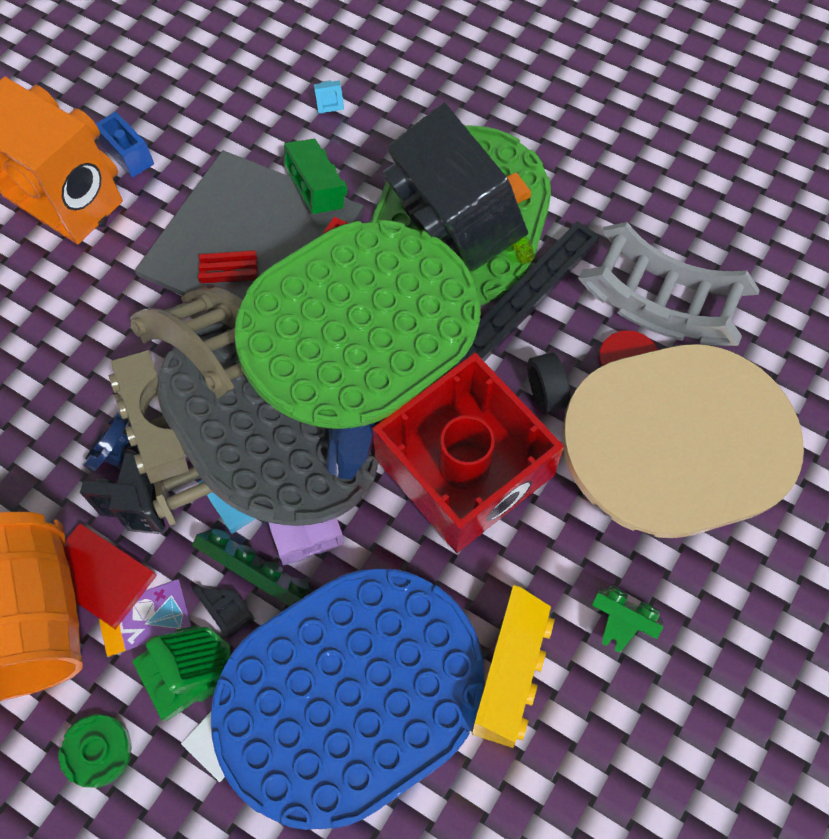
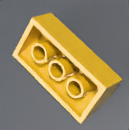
M513 585L473 729L474 736L514 748L516 739L524 740L529 719L522 718L526 704L533 705L538 686L531 683L534 670L541 672L546 656V651L540 650L543 637L550 639L555 619L549 617L550 605L516 585Z

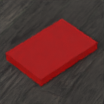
M82 524L75 528L63 546L66 560L70 566L76 603L116 630L157 575Z

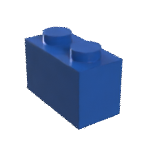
M116 111L96 123L100 131L99 139L102 146L132 178L154 165L146 142Z

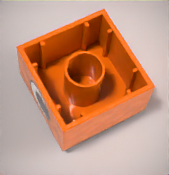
M4 76L0 80L1 195L77 245L99 225L98 222L105 215L108 217L123 202L113 181V178L118 174V169L113 161L98 149L95 140L100 136V131L94 121L80 109L74 108L69 114L61 110L54 98L42 87L34 85L27 90Z

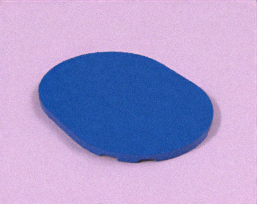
M371 569L348 573L330 581L259 626L240 643L230 656L218 679L212 701L211 736L219 766L233 790L253 810L281 823V825L303 830L335 829L365 819L447 762L468 738L469 732L474 725L485 687L483 653L469 618L450 595L429 581L415 574L400 570Z

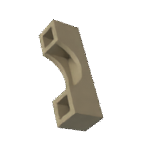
M149 350L111 361L114 373L108 376L114 393L121 392L123 398L117 401L122 419L129 418L131 423L130 427L125 428L131 447L138 445L140 454L134 455L139 473H147L152 484L189 472L181 444L173 430L157 427L145 419L147 406L158 395V377Z

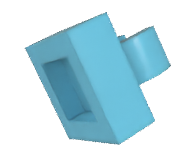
M331 80L323 81L320 84H314L318 113L344 110L340 80L333 82Z

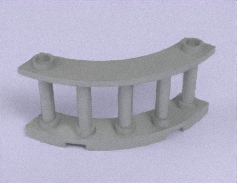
M628 222L603 227L602 232L612 243L601 267L584 269L578 278L602 303L606 302V300L619 308L617 314L663 336L683 341L685 336L701 339L700 344L739 345L742 335L732 322V317L741 296L758 295L760 291L747 270L717 271L678 261L651 246L637 234ZM621 252L635 262L626 284L622 283L612 273ZM645 270L664 278L655 302L635 292ZM676 283L696 290L687 313L665 307ZM708 293L728 295L719 317L699 316Z

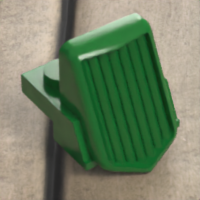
M196 625L177 629L171 633L153 636L145 642L148 650L132 660L161 720L169 721L194 702H203L214 694L218 679L230 659L231 645L209 627Z

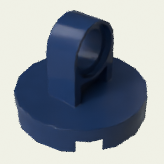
M117 412L108 422L110 424L109 429L106 428L104 432L100 433L86 455V460L82 464L84 467L94 472L105 460L121 470L124 460L122 458L123 450L131 449L136 454H140L138 445L131 447L128 436L122 433L128 423V418L122 419L121 414Z

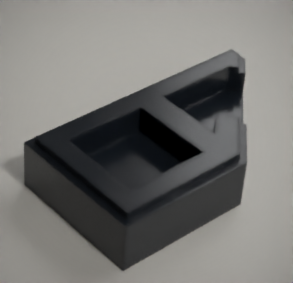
M201 586L192 588L227 639L255 619L235 590H216Z

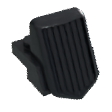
M125 453L117 484L103 478H98L95 482L83 480L80 494L100 516L117 518L127 531L159 534L165 531L164 519H160L153 505V500L157 499L154 483H150L147 473H139L134 455H137L136 453Z

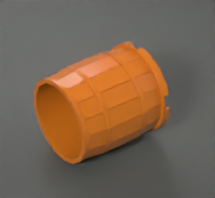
M34 512L0 513V701L30 695L54 687L73 678L83 669L75 594L70 575V566L63 549L65 545L64 526L57 519L53 520L54 524L46 523L44 514Z

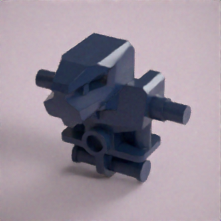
M378 422L355 428H329L326 463L329 473L341 479H352L371 451L373 442L372 428Z

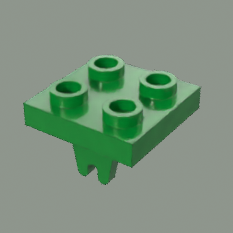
M610 585L608 590L603 587L600 588L592 606L609 614L602 644L607 646L612 639H615L617 641L615 651L620 653L638 630L658 639L664 627L663 618L659 617L660 611L642 601L639 606L628 601L627 593Z

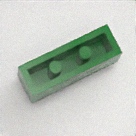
M315 138L284 143V167L310 212L317 214L343 209L344 197L347 196V185L337 174L335 165L330 163L325 149L320 147Z

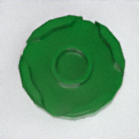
M92 714L79 719L68 728L58 753L60 768L69 781L84 788H100L111 784L124 772L130 761L132 743L129 732L121 722L109 716Z

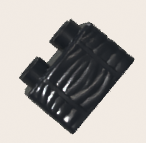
M445 102L434 108L427 116L423 117L388 146V152L394 164L382 173L401 199L399 201L401 206L418 229L422 227L431 238L437 237L448 245L461 258L469 271L477 270L529 234L508 178Z

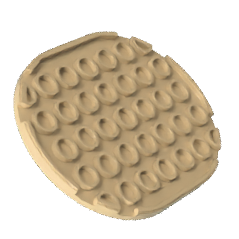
M698 344L680 345L610 362L598 368L583 380L574 392L565 410L562 430L564 456L569 471L582 493L593 505L596 504L610 515L611 520L632 531L639 530L648 534H654V537H687L760 515L780 502L790 492L797 481L803 463L804 444L801 426L796 412L785 393L767 373L754 363L738 354L718 347Z

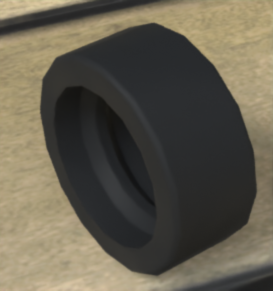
M553 352L529 358L527 363L529 383L534 400L540 411L544 414H549L566 409L571 395L567 375L560 358Z

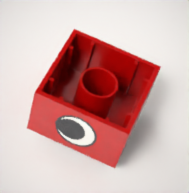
M476 352L372 428L375 459L456 553L460 552L554 477L564 449V445Z

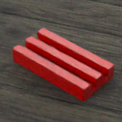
M256 251L199 254L200 264L198 269L200 273H198V279L200 284L257 279L258 256ZM249 268H251V270L235 271V269H249ZM219 270H223V271H224V272H211V273H207V271H219Z

